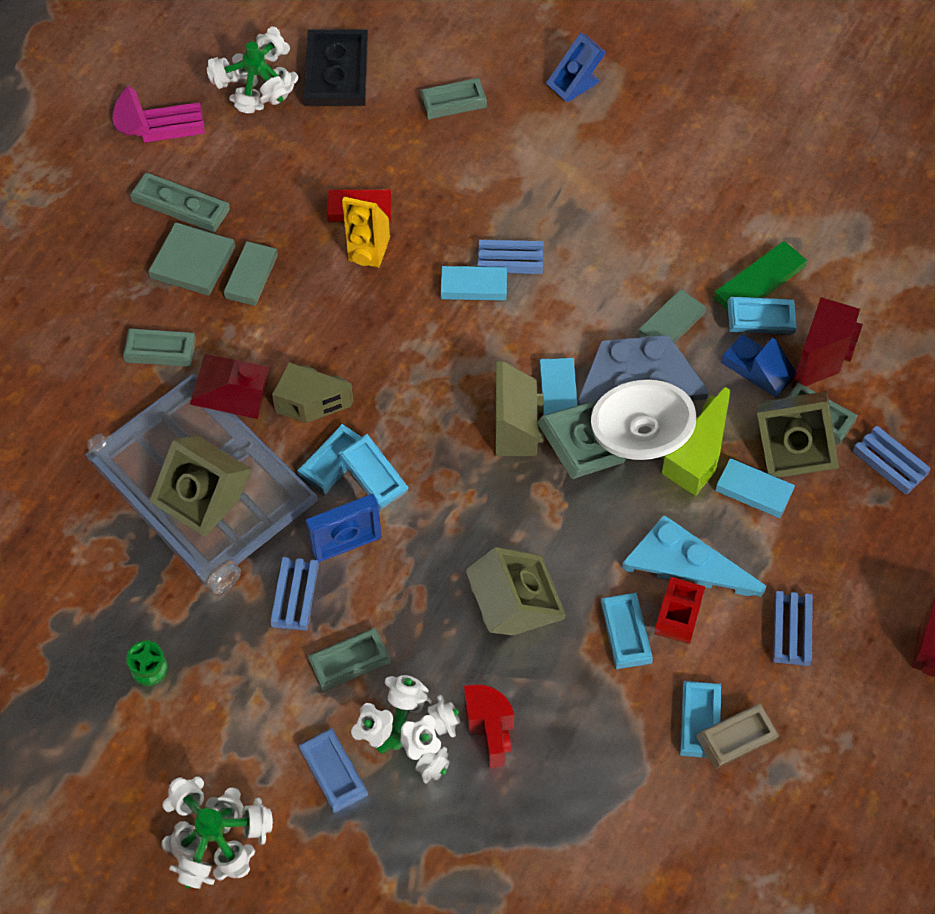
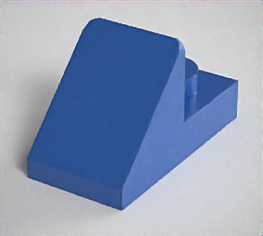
M580 33L546 84L565 101H571L598 84L600 80L593 74V71L606 52L586 34Z
M741 334L725 352L721 361L722 364L776 398L796 375L795 369L774 338L765 347H762Z

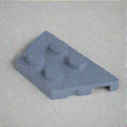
M668 335L601 341L579 397L578 405L592 401L596 404L609 390L621 384L637 380H658L670 383L683 390L692 401L705 400L709 393L704 383Z

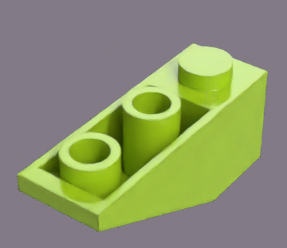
M726 387L716 397L711 395L702 407V414L696 420L694 432L688 441L674 452L662 456V459H664L662 474L694 496L701 491L716 473L730 390Z

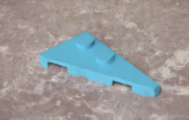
M665 515L625 559L622 567L627 572L633 573L634 569L657 573V578L670 580V577L706 586L705 588L712 589V585L735 589V594L745 596L757 595L761 597L766 589V585Z

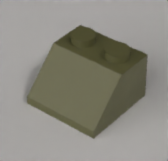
M496 361V456H537L538 443H544V433L537 424V414H543L544 410L543 393H537L536 379L504 361Z
M827 391L758 402L757 416L769 475L780 478L839 468Z
M198 435L174 439L149 502L200 535L207 536L239 501L251 468Z
M494 547L466 569L471 583V590L476 596L482 612L483 622L488 628L489 633L514 636L562 621L566 618L542 555Z

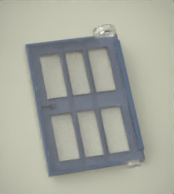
M193 373L106 438L101 433L91 437L87 443L89 452L85 456L89 463L207 589L209 588L214 594H221L230 589L239 579L241 569L238 564L318 500L316 494L235 414L190 405L198 378ZM198 435L251 468L239 501L207 536L200 535L149 502L174 439Z

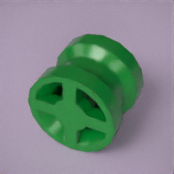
M149 640L135 643L126 655V663L133 679L138 684L153 686L165 678L168 664L161 647L157 643ZM151 663H154V664H155V665H152L150 668L147 669V666L150 665Z

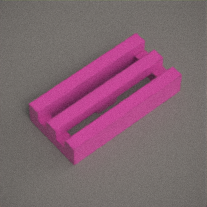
M200 102L143 111L150 131L142 135L144 143L205 134Z

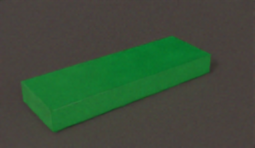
M783 241L714 292L713 298L727 311V301L730 297L765 298L805 268L807 260L787 242Z

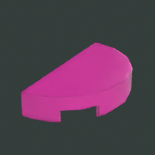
M127 86L115 104L113 123L116 129L125 136L136 135L139 137L150 131L136 91Z

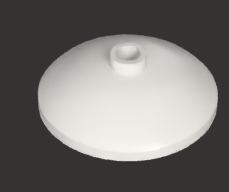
M637 380L621 384L605 393L594 406L591 415V426L595 439L608 452L627 459L648 460L672 453L688 441L696 426V410L691 398L675 385L658 380Z

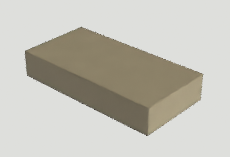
M761 704L711 726L696 735L714 769L720 768L780 737Z

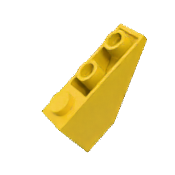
M343 197L348 261L355 262L361 266L369 265L379 268L390 239L389 218L376 203Z

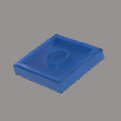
M374 493L305 519L311 553L314 560H318V563L382 537L379 506Z

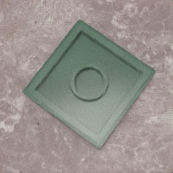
M175 223L148 271L150 278L210 296L235 248V241L227 237Z
M594 401L544 415L537 422L572 479L622 464L627 459L608 452L595 439L591 426V415L596 405Z

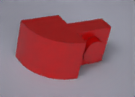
M670 577L654 635L690 644L706 586Z
M478 684L465 685L464 704L469 735L484 733L489 768L503 767L505 765V753L511 752L508 730L514 729L513 708L508 699L492 687Z

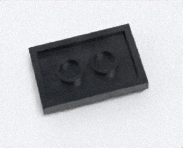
M368 29L308 30L304 87L305 106H366Z

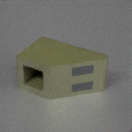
M290 362L272 394L275 413L305 423L349 408L354 402L352 383L347 382L340 376H328L317 372L312 367L306 365L299 366Z

